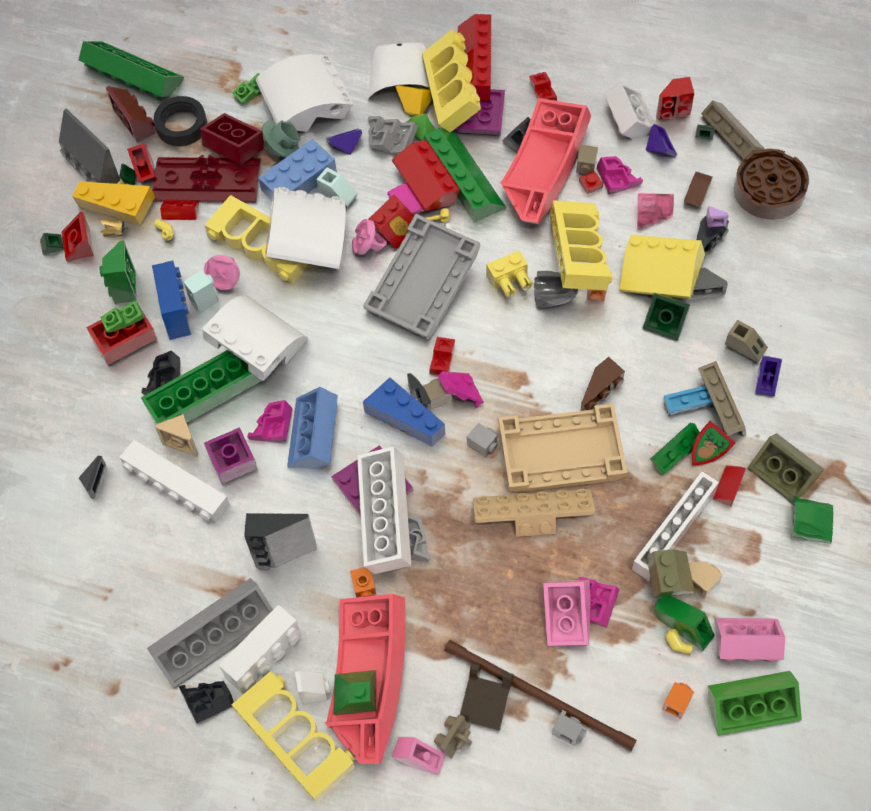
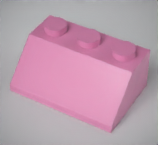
M715 618L717 651L720 659L726 661H734L735 659H744L746 661L767 660L770 662L784 660L785 635L778 619Z

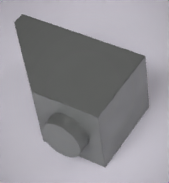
M700 268L691 298L725 294L728 283L707 268Z

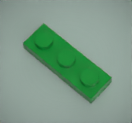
M690 422L650 458L659 474L664 475L693 449L694 442L700 433L695 423Z

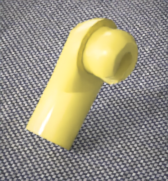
M673 628L669 629L666 633V640L670 648L674 651L691 655L693 644L682 642L678 631Z

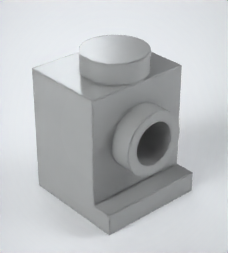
M562 710L553 727L552 735L575 746L577 741L582 742L587 730L583 729L584 726L581 725L578 719L566 717V711Z

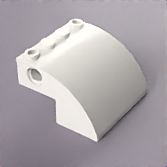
M305 54L289 57L270 66L256 78L258 87L276 125L281 120L290 122L294 125L296 131L308 132L316 117L344 119L351 106H353L331 58L327 55Z
M286 187L274 188L270 206L266 257L339 269L345 232V200L336 196L332 198L325 197L320 193H315L314 195L307 194L303 190L290 191Z
M247 295L238 296L228 302L202 329L205 341L217 349L221 346L225 347L248 363V371L262 381L271 374L280 362L286 365L308 340L307 336Z

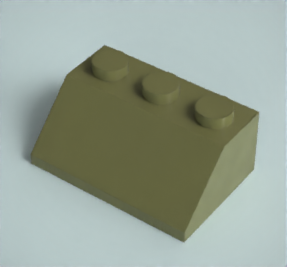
M777 433L767 439L748 466L749 469L792 502L795 496L801 498L824 471V468Z

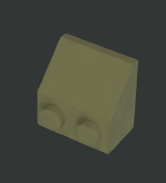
M675 549L653 551L646 557L654 598L695 592L687 552Z

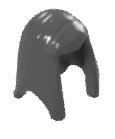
M537 271V277L534 278L536 307L544 308L565 304L572 301L578 294V289L563 288L559 272Z

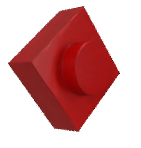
M595 171L579 177V182L587 194L603 188V182Z

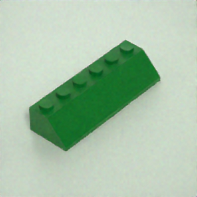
M83 41L78 61L83 62L84 66L96 68L102 74H110L113 79L124 80L125 84L137 86L143 92H151L156 98L163 99V97L171 96L184 79V76L103 41Z
M438 128L424 135V140L429 142L459 187L458 199L474 223L506 208L455 132H448L445 129Z
M226 350L141 397V400L155 425L180 415H184L186 423L262 380L248 371V363L229 350Z

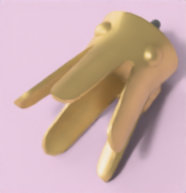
M105 217L104 219L106 220H101V223L106 224L105 228H107L101 230V233H104L103 236L110 234L123 235L124 230L129 229L125 227L124 221H115Z

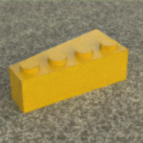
M79 181L72 197L79 207L141 226L155 195L150 186Z

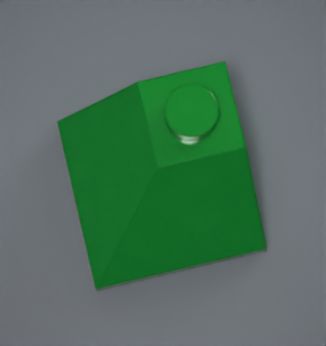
M376 670L335 674L334 715L376 711Z

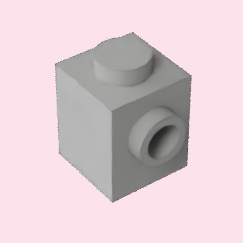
M478 423L467 436V446L486 458L498 446L497 435L491 428H486Z

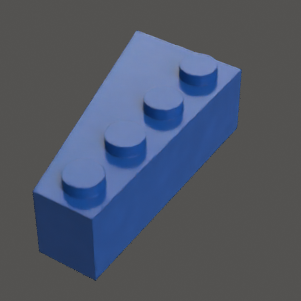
M173 260L152 265L160 311L169 340L191 335L187 318L189 311L187 303H184L186 302L184 291H181L184 287L182 279H178L181 277L179 267H175Z
M390 377L363 401L365 413L378 417V420L384 423L387 422L395 426L396 429L409 433L410 436L431 447L445 435V423Z

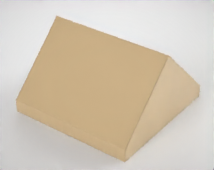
M184 415L156 425V431L163 445L194 457L198 456V451Z

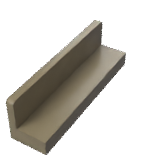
M712 100L701 113L712 126H715L719 134L743 159L756 150L765 149L722 103Z
M717 361L699 367V373L726 434L729 436L741 431L743 436L747 435L744 422Z

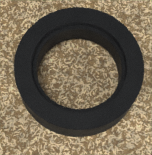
M176 96L165 100L157 107L154 113V124L157 134L163 142L181 147L191 145L201 139L200 128L207 124V118L204 108L199 101L188 96ZM188 111L197 117L194 125L183 131H171L165 127L166 119L176 112Z

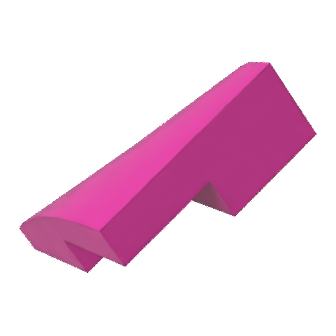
M617 156L601 157L597 164V170L609 193L631 189L643 183V179L641 177L637 179L631 174L632 169L624 165Z
M579 577L578 580H589L590 622L607 628L619 589L616 586L598 583L593 579Z

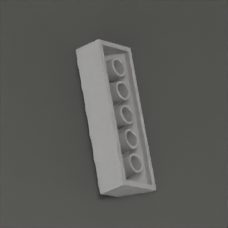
M250 578L149 646L147 650L174 688L243 641L273 609L258 584Z

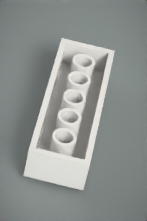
M394 446L357 455L364 567L373 574L411 566L403 455Z

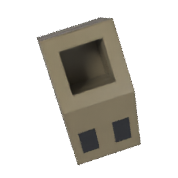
M739 320L735 322L729 331L725 342L726 346L756 362L760 361L768 349V346L756 330Z

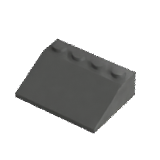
M66 108L63 111L59 136L60 152L63 157L69 158L71 164L76 169L79 168L82 175L86 179L89 178L91 182L117 184L121 180L109 148Z

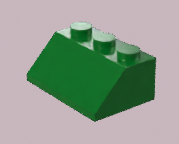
M122 240L102 258V266L99 267L100 275L104 277V285L108 287L109 297L113 298L115 304L137 301L136 270L125 241Z

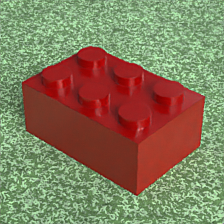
M146 316L128 327L110 333L106 331L102 320L86 327L107 365L157 340L154 329Z

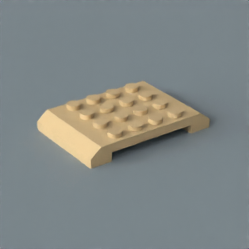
M614 403L596 405L592 410L518 418V415L498 417L509 491L521 493L611 482L627 476Z

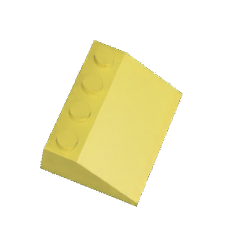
M630 235L625 249L619 291L648 295L658 293L667 297L690 299L705 256L702 241Z

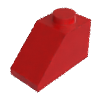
M143 143L128 148L127 151L139 183L155 178L154 165L147 145Z

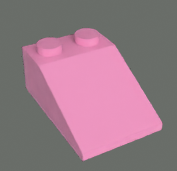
M589 580L549 581L543 583L547 646L589 645L591 606Z

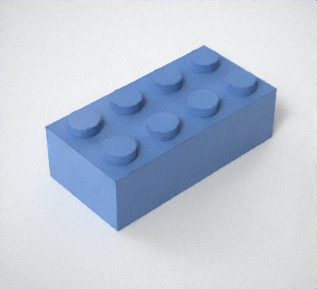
M311 139L258 178L261 191L271 200L274 188L286 187L290 191L303 190L308 194L318 186L317 178L327 167L337 172L335 159L316 141Z

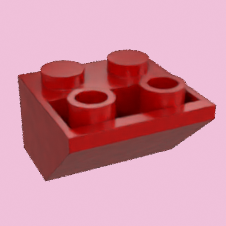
M690 77L672 79L660 93L656 113L657 120L691 115L694 89Z

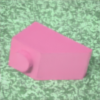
M398 737L392 758L406 766L439 775L445 754L415 737Z

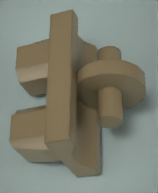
M460 714L457 717L448 716L444 724L446 729L449 730L448 734L443 735L439 733L434 739V743L451 759L456 750L461 751L463 746L470 747L472 741L468 739L471 733L468 729L471 725Z

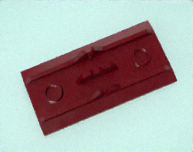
M201 155L199 158L158 157L155 168L156 177L152 187L155 195L153 202L197 200L198 202L224 203L231 195L244 203H257L261 158H250L240 165L228 158H214L211 155H208V158H204V155Z

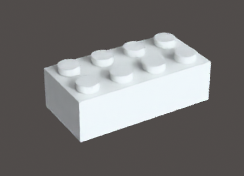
M277 605L219 664L224 677L242 694L246 690L248 691L256 684V680L261 675L264 676L268 673L271 665L276 660L278 661L284 656L285 650L290 645L293 646L298 642L301 633L297 621L280 605Z

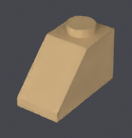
M689 562L694 591L705 599L720 583L723 575L716 566L710 565L708 562Z

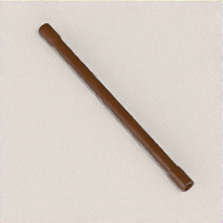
M449 640L445 646L444 651L470 664L481 665L483 671L502 680L504 672H507L452 640ZM514 675L511 686L559 712H562V710L566 711L567 716L578 719L583 725L608 737L627 750H633L637 742L633 737L615 730Z

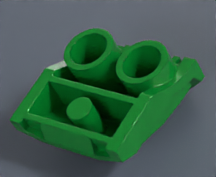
M795 496L793 499L795 508L793 512L794 526L792 536L804 538L812 542L831 544L833 536V505Z

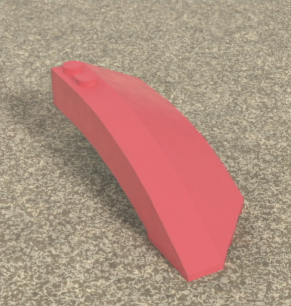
M538 98L521 146L509 170L500 182L521 221L539 224L551 208L553 200H556L575 163L591 119V114L586 105Z
M395 594L340 599L339 646L336 674L376 670V711L334 715L333 689L327 722L324 723L329 728H332L338 735L337 738L347 749H350L360 764H380L382 762L397 711L404 664L405 597Z

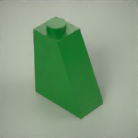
M663 596L656 602L653 609L658 620L669 628L676 629L680 636L704 651L715 636L706 613L673 596Z

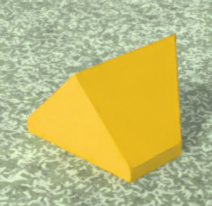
M395 85L404 110L408 115L423 114L433 99L430 89Z

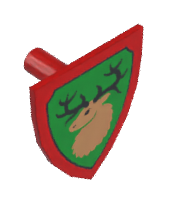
M709 421L694 442L691 454L692 465H704L719 459L736 442L712 421Z

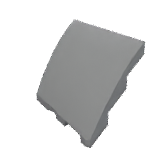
M369 116V146L382 152L398 155L413 142L418 125L415 122L401 123L398 119L384 120L381 116Z
M408 514L411 560L429 561L431 556L427 551V540L423 533L422 521L420 518Z

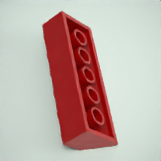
M474 14L458 26L457 32L461 33L465 39L466 49L464 52L468 56L466 67L472 72L470 83L475 86L476 94L479 96L480 101H490L492 14Z

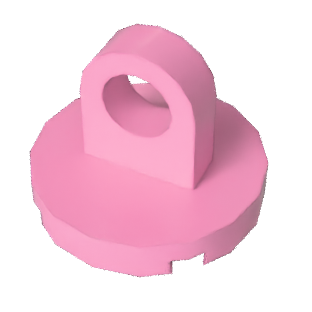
M363 219L355 229V233H357L356 238L353 237L352 239L354 253L364 255L369 248L381 251L386 246V238L382 234L375 232V225L372 220Z
M215 255L205 263L204 273L212 277L215 282L213 286L216 289L229 290L239 281L240 271L234 258L225 255Z

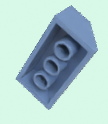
M318 387L296 398L287 467L319 469L330 464L338 395Z

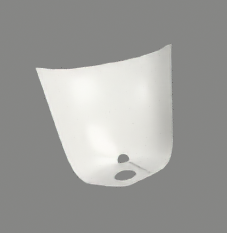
M421 42L402 43L401 46L396 45L401 43L378 45L373 54L368 98L385 87L412 84L430 88L422 55L426 51L424 44Z

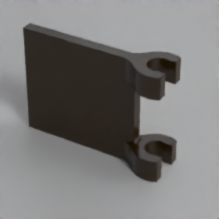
M471 663L460 715L465 717L466 722L500 731L514 674L504 672L502 683L479 678L482 666Z

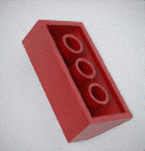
M427 140L411 143L392 159L395 167L424 211L455 205L460 189Z

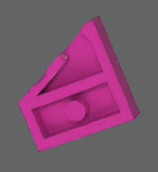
M441 372L438 375L445 392L456 395L464 401L469 398L474 401V405L477 407L484 403L469 373Z

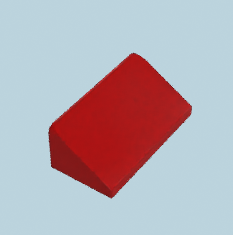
M164 200L160 207L161 219L196 220L199 202L197 200Z
M726 465L713 500L732 507L746 468Z

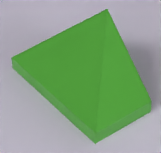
M426 114L414 115L407 121L415 122L418 125L414 137L419 141H424L425 134L436 130Z

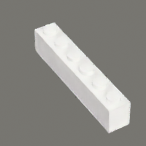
M135 440L119 457L123 464L122 467L129 473L135 472L142 481L151 482L158 491L162 492L164 490L173 500L182 501L186 508L191 511H198L199 515L207 521L211 519L217 522L230 505L226 495Z
M704 472L699 474L634 560L632 568L634 572L650 581L646 557L653 551L674 549L715 494L718 481Z

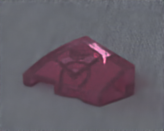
M638 193L637 230L643 229V226L652 223L654 225L660 220L672 218L674 194Z

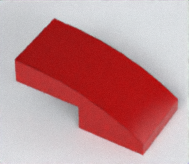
M546 72L529 76L537 99L557 101V96L551 87V80Z
M436 338L429 374L439 375L441 372H449L455 339Z

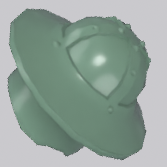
M281 120L276 125L273 121H266L262 125V132L265 138L263 148L274 158L280 156L286 158L299 149L297 144L300 142V137L294 125L290 122Z

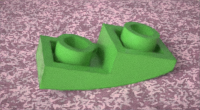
M259 73L247 84L243 81L232 92L242 104L262 94L256 82V78L260 75Z
M134 300L120 310L115 307L100 318L106 331L110 333L128 327L145 318L139 304Z

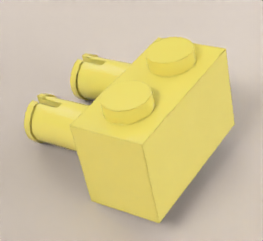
M520 251L486 264V276L494 290L501 287L506 297H510L509 292L511 296L516 293V289L512 285L514 281L518 280L522 290H527L525 286L530 289L533 285L527 276L528 264Z

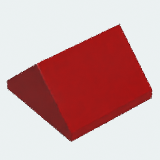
M79 212L61 232L66 261L94 256L89 225L84 213Z

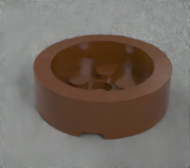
M758 150L747 155L740 166H738L733 187L734 195L739 205L751 215L769 220L782 219L795 213L803 204L809 185V175L806 167L797 157L793 158L785 154L783 150ZM768 178H774L777 181L773 183L769 181Z

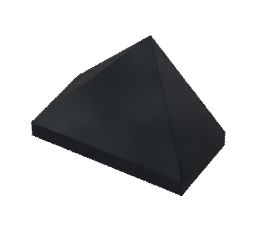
M99 455L79 476V480L91 499L96 497L106 466L104 459Z

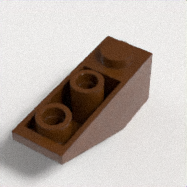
M607 357L595 367L581 402L580 411L594 409L598 401L606 399L611 390L623 384L625 371L610 357Z

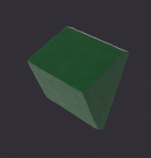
M654 293L643 328L678 340L688 318L690 304Z

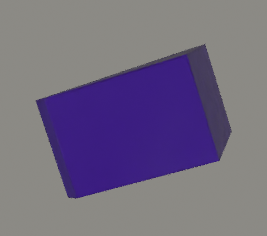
M762 356L758 368L755 393L775 396L782 358Z

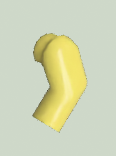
M157 219L154 227L162 230V238L171 240L174 236L173 226Z

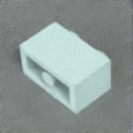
M201 270L183 281L189 300L199 313L218 302L216 297L218 292L213 286L215 282L209 274L206 275Z

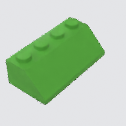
M791 671L708 686L709 704L718 736L802 720L799 682Z

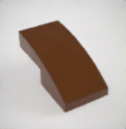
M695 172L684 203L701 208L713 176Z

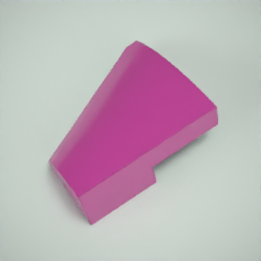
M286 400L268 403L263 415L256 421L258 423L257 428L253 433L249 432L247 438L255 441L286 440L293 408Z

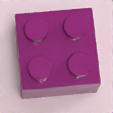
M240 427L204 442L221 484L258 469Z

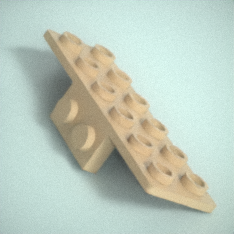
M590 489L559 490L557 492L542 491L515 495L501 494L498 496H479L473 498L475 523L515 520L516 537L556 534V517L595 515V506Z

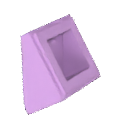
M708 206L706 213L708 227L726 226L728 213Z

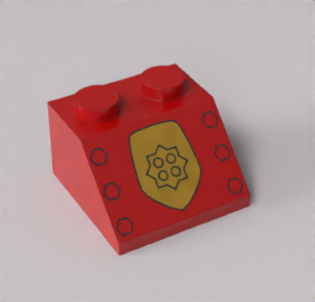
M393 195L368 219L372 220L379 232L398 249L408 233L407 228L414 215Z

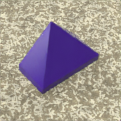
M656 124L652 125L646 150L673 157L677 156L665 128Z
M357 128L327 137L326 140L351 155L362 135V130Z

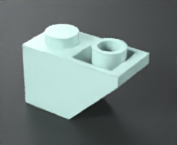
M328 167L317 178L318 191L329 198L333 196L340 197L342 200H345V207H348L357 197V192L344 177Z

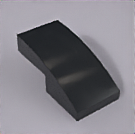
M408 373L407 380L411 395L414 398H420L421 404L431 412L429 397L424 387L414 375Z

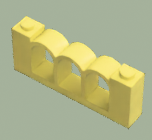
M453 29L422 53L438 124L448 132H452L481 109L480 98L476 94V88L470 83L472 72L466 67L468 56L464 52L466 49L465 39L461 33H457Z
M231 195L204 225L206 234L211 240H217L220 243L225 241L229 248L235 250L244 249L245 255L251 260H264L266 268L270 271L278 272V276L284 281L294 283L309 265L307 263L266 257V243L258 248L249 247L250 243L262 229L268 232L270 217ZM242 219L252 223L242 235H229Z
M553 200L550 219L563 288L607 291L609 283L612 282L613 275L609 270L608 264H605L607 256L601 250L603 238L597 232L599 227V211L596 209V204Z
M270 671L237 699L232 706L243 721L317 803L355 769L353 762L355 758L348 750L343 751L340 747L336 750L332 738L325 733L317 731V726L312 716L307 712L298 711L295 698L285 689L284 685L286 682L279 674L275 676ZM279 700L289 701L292 704L290 713L269 732L256 720L273 703ZM298 721L308 722L311 725L309 735L286 754L275 739L292 724ZM323 742L331 747L330 755L308 776L294 763L298 757L315 743Z

